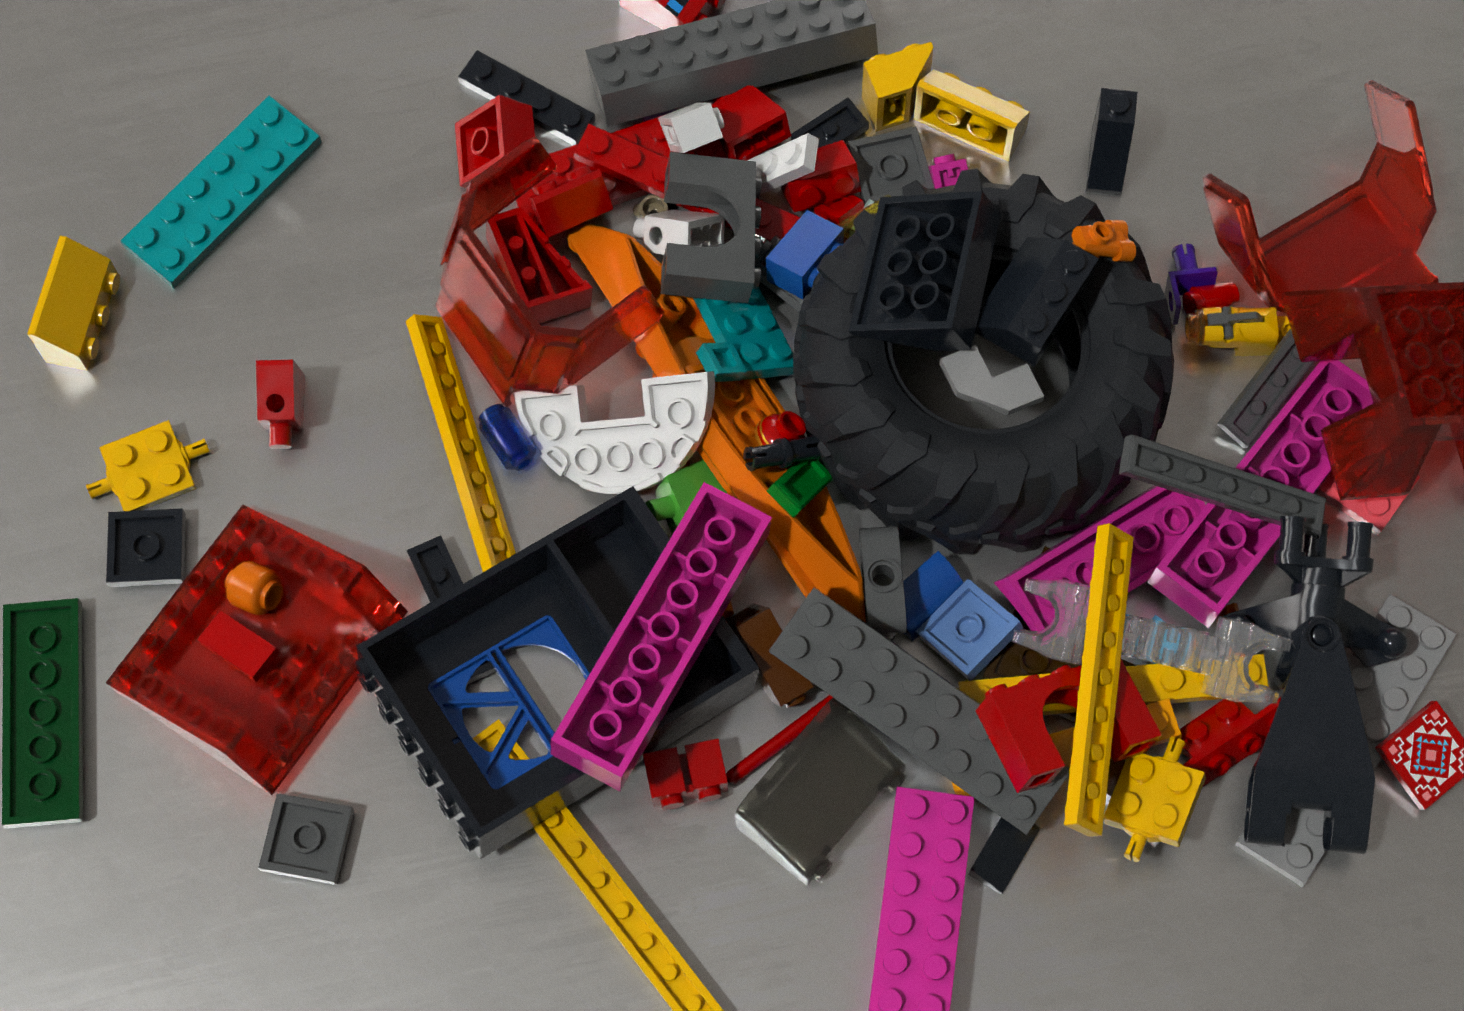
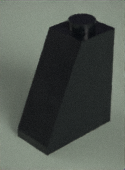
M1101 88L1091 131L1085 192L1121 196L1135 125L1138 92Z

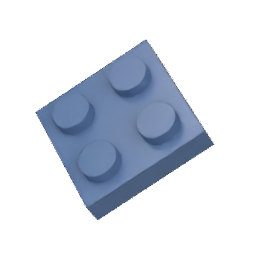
M967 579L915 632L922 641L971 681L1023 629V626L1016 617L970 579Z

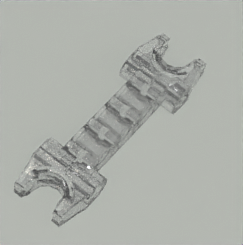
M1026 578L1024 590L1049 600L1054 607L1055 617L1050 626L1042 631L1014 629L1012 642L1033 649L1051 659L1082 664L1090 585L1069 580ZM1126 613L1121 655L1205 674L1201 692L1207 695L1235 702L1253 701L1277 704L1279 692L1253 681L1249 676L1248 664L1253 655L1261 650L1290 651L1292 640L1262 629L1254 623L1219 616L1216 631L1213 634Z

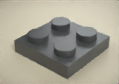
M917 126L848 141L847 148L857 163L861 187L860 195L864 201V206L869 199L879 204L880 197L902 196V187L915 180L928 189H935Z
M277 793L258 868L263 872L337 885L354 814L353 807Z

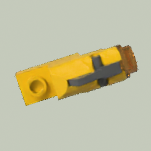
M1276 307L1196 309L1195 313L1186 314L1185 336L1187 342H1195L1196 346L1208 345L1212 348H1234L1235 356H1269L1299 316H1277Z

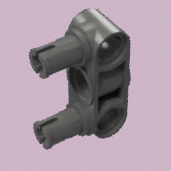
M898 526L859 528L866 623L893 641L897 633H906L907 630ZM883 574L889 576L893 582L888 586H879L875 584L873 578Z

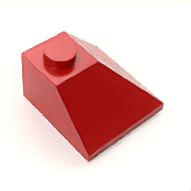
M498 95L455 123L460 187L466 188L507 163L535 138L531 105Z

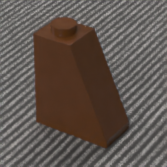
M753 603L725 619L759 667L757 679L772 703L780 707L786 705L789 708L803 701L807 697L805 692L813 688L812 683L769 652L782 633V629L770 608Z

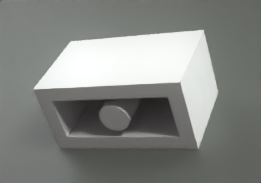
M697 102L658 118L672 152L685 153L723 138L721 128H724L722 115L717 107L712 108L711 103Z

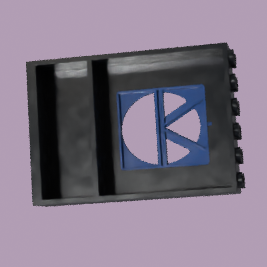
M634 486L356 645L358 660L354 663L359 671L357 677L367 694L374 692L379 703L377 709L387 725L395 724L399 734L396 738L404 753L408 757L414 754L419 765L416 769L427 788L434 785L439 797L437 803L448 820L453 817L455 818L460 830L457 834L468 852L475 850L480 859L605 784L551 755V738L555 732L502 652L520 646H542L556 650L567 656L577 665L586 681L670 540ZM723 615L637 764L644 760L643 754L663 749L754 693L759 667ZM495 652L501 664L500 666L497 664L491 653ZM486 661H489L509 691L468 693L465 689L476 669ZM518 706L493 752L484 750L473 740L463 721L462 710L464 708ZM529 721L547 748L548 754L527 760L510 759L509 754L526 723Z

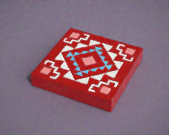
M1430 701L1375 747L1376 751L1420 810H1426L1464 778V738L1437 701Z

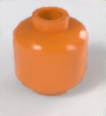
M252 561L239 564L229 572L225 580L226 595L229 603L254 615H263L275 609L283 596V586L278 573Z

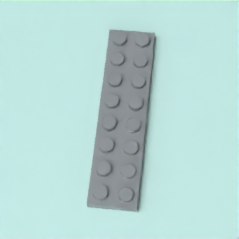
M1391 594L1375 618L1399 629L1405 634L1408 642L1406 651L1395 660L1367 668L1354 654H1352L1348 661L1361 710L1373 770H1375L1382 758L1375 747L1403 724L1457 635ZM1291 808V814L1286 816L1285 847L1245 843L1244 830L1235 845L1303 887L1325 852L1322 842L1324 811Z

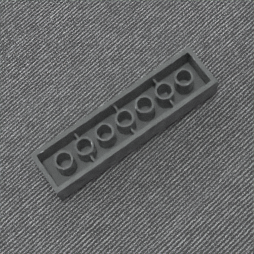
M772 0L760 5L604 44L585 51L591 81L608 127L729 95L747 85L760 87L878 55L876 23L865 0Z
M816 587L811 590L769 650L771 654L1026 835L1069 775L1070 767L1065 764V767L1051 783L1017 793L975 711L980 703Z

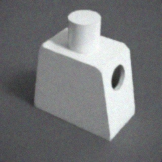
M668 210L646 215L645 218H638L634 223L633 233L636 239L644 240L643 247L648 252L664 255L667 243L715 247L724 244V217L718 213Z

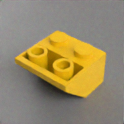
M932 42L921 45L918 43L910 44L901 51L888 55L878 54L864 62L861 97L875 132L909 122L915 110L917 85L920 79L931 72L934 48Z

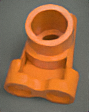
M1124 220L1097 221L1093 225L1077 226L1072 232V244L1097 258L1101 256L1112 257L1113 261L1131 262L1136 256V246L1128 238V225Z

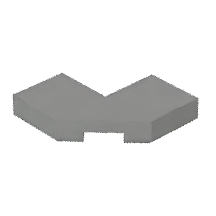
M976 344L972 346L971 350H960L940 359L939 364L955 396L969 402L973 400L992 407L994 411L1008 416L1038 404L1044 399V394L1028 363L992 377Z

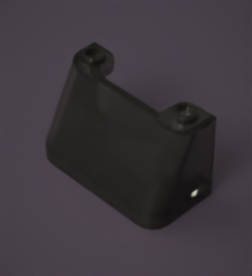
M832 698L740 803L735 812L736 828L806 886L813 878L819 882L833 865L828 860L832 850L880 794L883 795L887 791L894 794L897 786L900 787L907 778L903 773L906 765L849 708L835 698Z

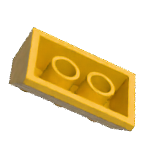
M933 69L920 79L917 85L913 120L1009 162L1027 129L1030 111L1025 110L1017 102L1005 101L992 95L989 90L983 87H973L964 83L954 74L942 73Z
M61 235L59 236L27 335L46 363L88 371L91 359L94 360L98 354V336L101 327H105L108 323L110 315L108 305L112 294L115 295L119 289L120 275L109 258Z

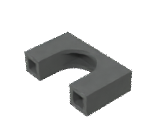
M670 152L665 170L664 202L700 206L714 210L728 221L733 230L734 237L727 243L715 247L667 243L661 268V294L748 303L752 289L758 290L761 270L755 267V259H758L760 255L761 237H755V228L758 229L760 226L761 207L756 206V198L759 199L761 194L762 178L756 176V162Z

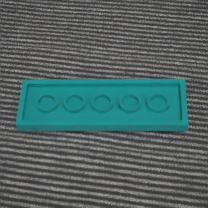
M268 96L120 242L125 249L174 289L322 143L320 136L271 96Z

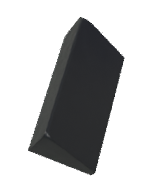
M1001 817L968 875L998 893L1003 894L1037 836L1040 827L1034 823L1026 835Z

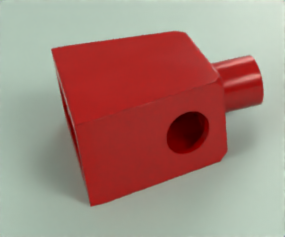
M747 85L732 94L713 99L715 103L712 104V108L717 107L724 121V128H721L723 138H720V142L728 159L747 161L792 137L785 110L753 85Z
M293 359L256 360L258 422L269 431L270 448L289 449L292 447V430L303 429L305 374Z

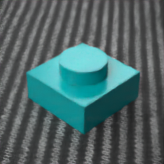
M732 342L703 343L696 352L705 372L714 371L715 382L740 381L747 373Z

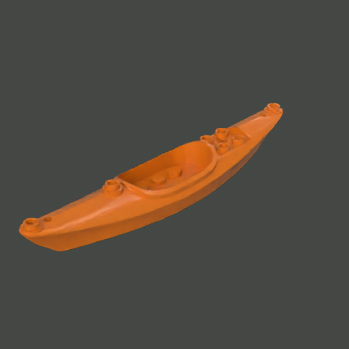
M585 223L569 228L567 231L569 248L579 255L617 313L618 325L631 335L636 344L637 354L647 361L653 371L652 378L705 372L696 352L703 343H715L692 297L661 294L662 264L630 235ZM764 378L715 382L711 418L697 451L728 495L772 517L769 535L766 540L805 598L816 587L866 622L863 580L860 568L827 487L822 489L793 518L766 490L796 462H793L791 466L786 468L771 466L756 469L755 471H749L745 466L746 463L753 462V459L744 460V449L746 447L759 446L755 438L757 423L768 415L781 414L785 409Z

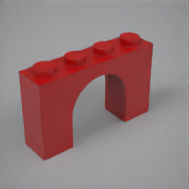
M1122 660L1120 661L1111 745V757L1114 763L1146 753L1162 736ZM1064 665L1054 670L1050 675L1041 678L1038 674H1034L1024 678L1017 685L1007 687L1006 684L997 685L985 693L986 698L975 710L1017 793L1051 783L1065 767L1046 729L1043 719V707L1048 704L1058 703L1077 709L1082 665L1074 668L1070 665Z

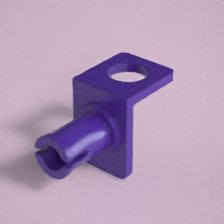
M1186 243V254H1184L1183 244L1175 246L1171 251L1176 271L1168 272L1165 296L1172 325H1178L1181 312L1179 295L1189 292V289L1193 286L1215 284L1218 272L1216 267L1198 268L1195 248L1189 243Z

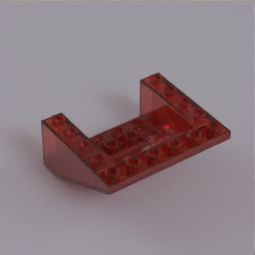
M242 505L170 600L164 605L150 626L141 635L130 652L117 666L116 670L106 681V684L250 783L273 795L357 682L359 671L354 663L358 660L356 645L400 621L408 611L364 564ZM252 561L278 573L283 586V596L275 609L258 616L232 606L229 603L225 587L226 577L231 570L243 562ZM220 610L280 651L279 655L257 682L197 641Z

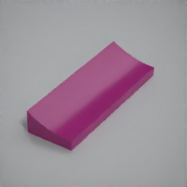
M1154 485L994 582V584L1018 611L1039 645L1047 644L1084 621L1087 617L1094 561V545L1096 543L1098 525L1110 523L1134 537L1128 586L1129 593L1150 579L1156 567L1206 504L1204 501Z

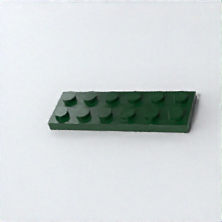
M79 598L4 604L2 826L9 829L83 822L82 602Z

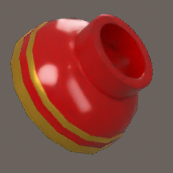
M784 411L781 414H771L757 423L755 438L759 446L772 444L774 440L779 438H786L788 441L805 438L806 426L802 418L794 412Z

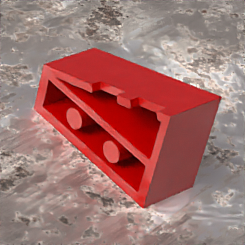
M521 207L486 217V239L523 329L591 307L593 287L587 280H582L571 267L570 261L556 251L549 243V238Z

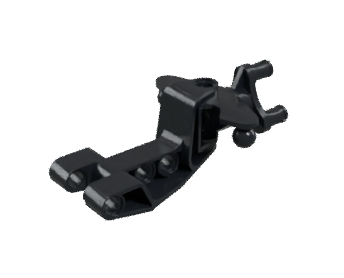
M1280 516L1279 550H1275L1274 564L1280 567L1293 580L1290 596L1228 613L1221 617L1216 627L1217 636L1221 642L1245 655H1255L1270 641L1284 642L1285 646L1273 679L1278 687L1284 689L1262 749L1248 777L1244 841L1251 844L1285 847L1286 816L1291 814V808L1324 811L1322 842L1325 851L1365 854L1369 839L1375 774L1345 648H1349L1367 668L1399 658L1407 649V638L1399 629L1380 621L1345 599L1344 587L1373 572L1374 559L1370 558L1372 523L1348 522L1346 556H1342V559L1326 558L1329 524H1322L1321 535L1310 536L1304 535L1305 517Z

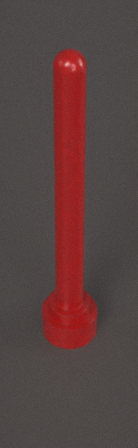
M828 695L729 769L726 773L727 781L731 784L738 783L842 705V703Z

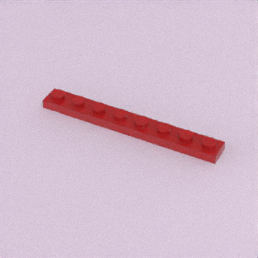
M588 124L574 151L573 159L595 169H600L606 174L664 199V180L668 158ZM756 198V206L761 207V221L759 228H755V237H761V243L763 244L767 240L770 242L776 235L783 238L800 219V217ZM676 204L692 212L717 213L705 207ZM724 218V226L732 229L728 221Z

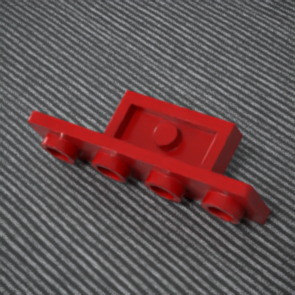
M1281 697L1257 714H1254L1237 698L1223 699L1180 729L1181 738L1179 739L1185 742L1182 753L1189 760L1182 765L1205 772L1206 780L1203 787L1215 778L1224 775L1231 767L1247 756L1254 754L1263 746Z

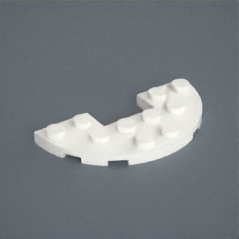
M714 371L641 379L645 416L588 422L584 385L514 392L519 418L527 437L533 438L536 446L542 453L540 457L552 470L560 476H566L579 484V487L604 494H620L634 486L636 491H641L661 483L667 475L680 470L692 457L704 437L711 418L715 394Z

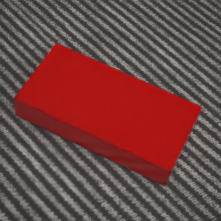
M221 610L197 639L202 646L255 682L260 679L280 653L275 646Z

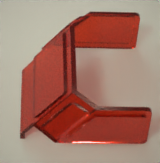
M1374 80L1366 82L1364 89L1377 144L1360 179L1263 237L1259 238L1251 204L1245 194L1211 173L1202 178L1204 184L1203 191L1217 242L1255 294L1261 298L1267 307H1276V311L1293 316H1300L1303 312H1310L1334 335L1329 342L1332 346L1439 282L1438 276L1431 273L1416 254L1437 212L1416 106L1409 98Z
M536 137L525 140L470 181L466 193L461 196L445 240L440 266L444 264L440 282L441 291L435 304L440 315L506 407L512 404L510 396L513 389L558 394L569 385H574L658 323L665 313L649 289L643 285L582 330L541 326L474 233L476 229L557 169V164Z

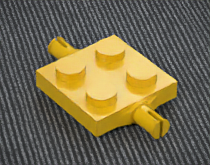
M167 420L99 447L106 464L107 477L91 484H86V488L91 499L113 491L119 498L123 511L145 510L196 490L197 488L190 473V460L210 453L205 438L183 446L177 439L170 421Z
M1176 737L1169 738V743L1163 757L1140 754L1127 758L1105 811L1104 824L1124 830L1131 836L1123 855L1130 861L1132 858L1134 862L1140 861L1146 842H1163L1180 847L1206 776L1205 772L1183 766L1178 762L1185 746V742L1179 738L1177 742Z

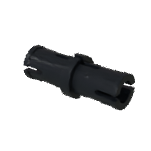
M814 435L789 441L786 438H779L774 440L772 444L746 447L743 458L744 460L753 459V462H748L745 466L749 471H755L756 469L771 466L786 468L791 466L793 462L819 459V449L812 447V444H817L820 440Z

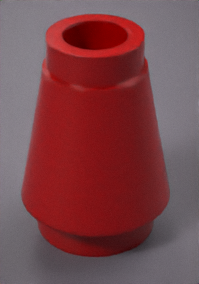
M1233 282L1193 286L1189 289V292L1183 294L1182 303L1186 315L1194 321L1199 320L1201 308L1229 307L1239 301L1240 294Z

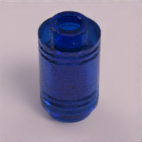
M495 404L485 409L478 418L479 429L505 469L520 471L527 468L533 462V456L537 449L511 409L504 407L503 404Z

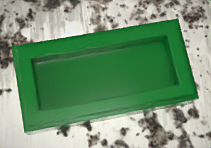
M817 459L798 461L766 491L794 518L833 478Z

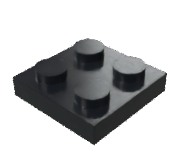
M183 508L108 512L106 583L109 587L184 584L186 513Z

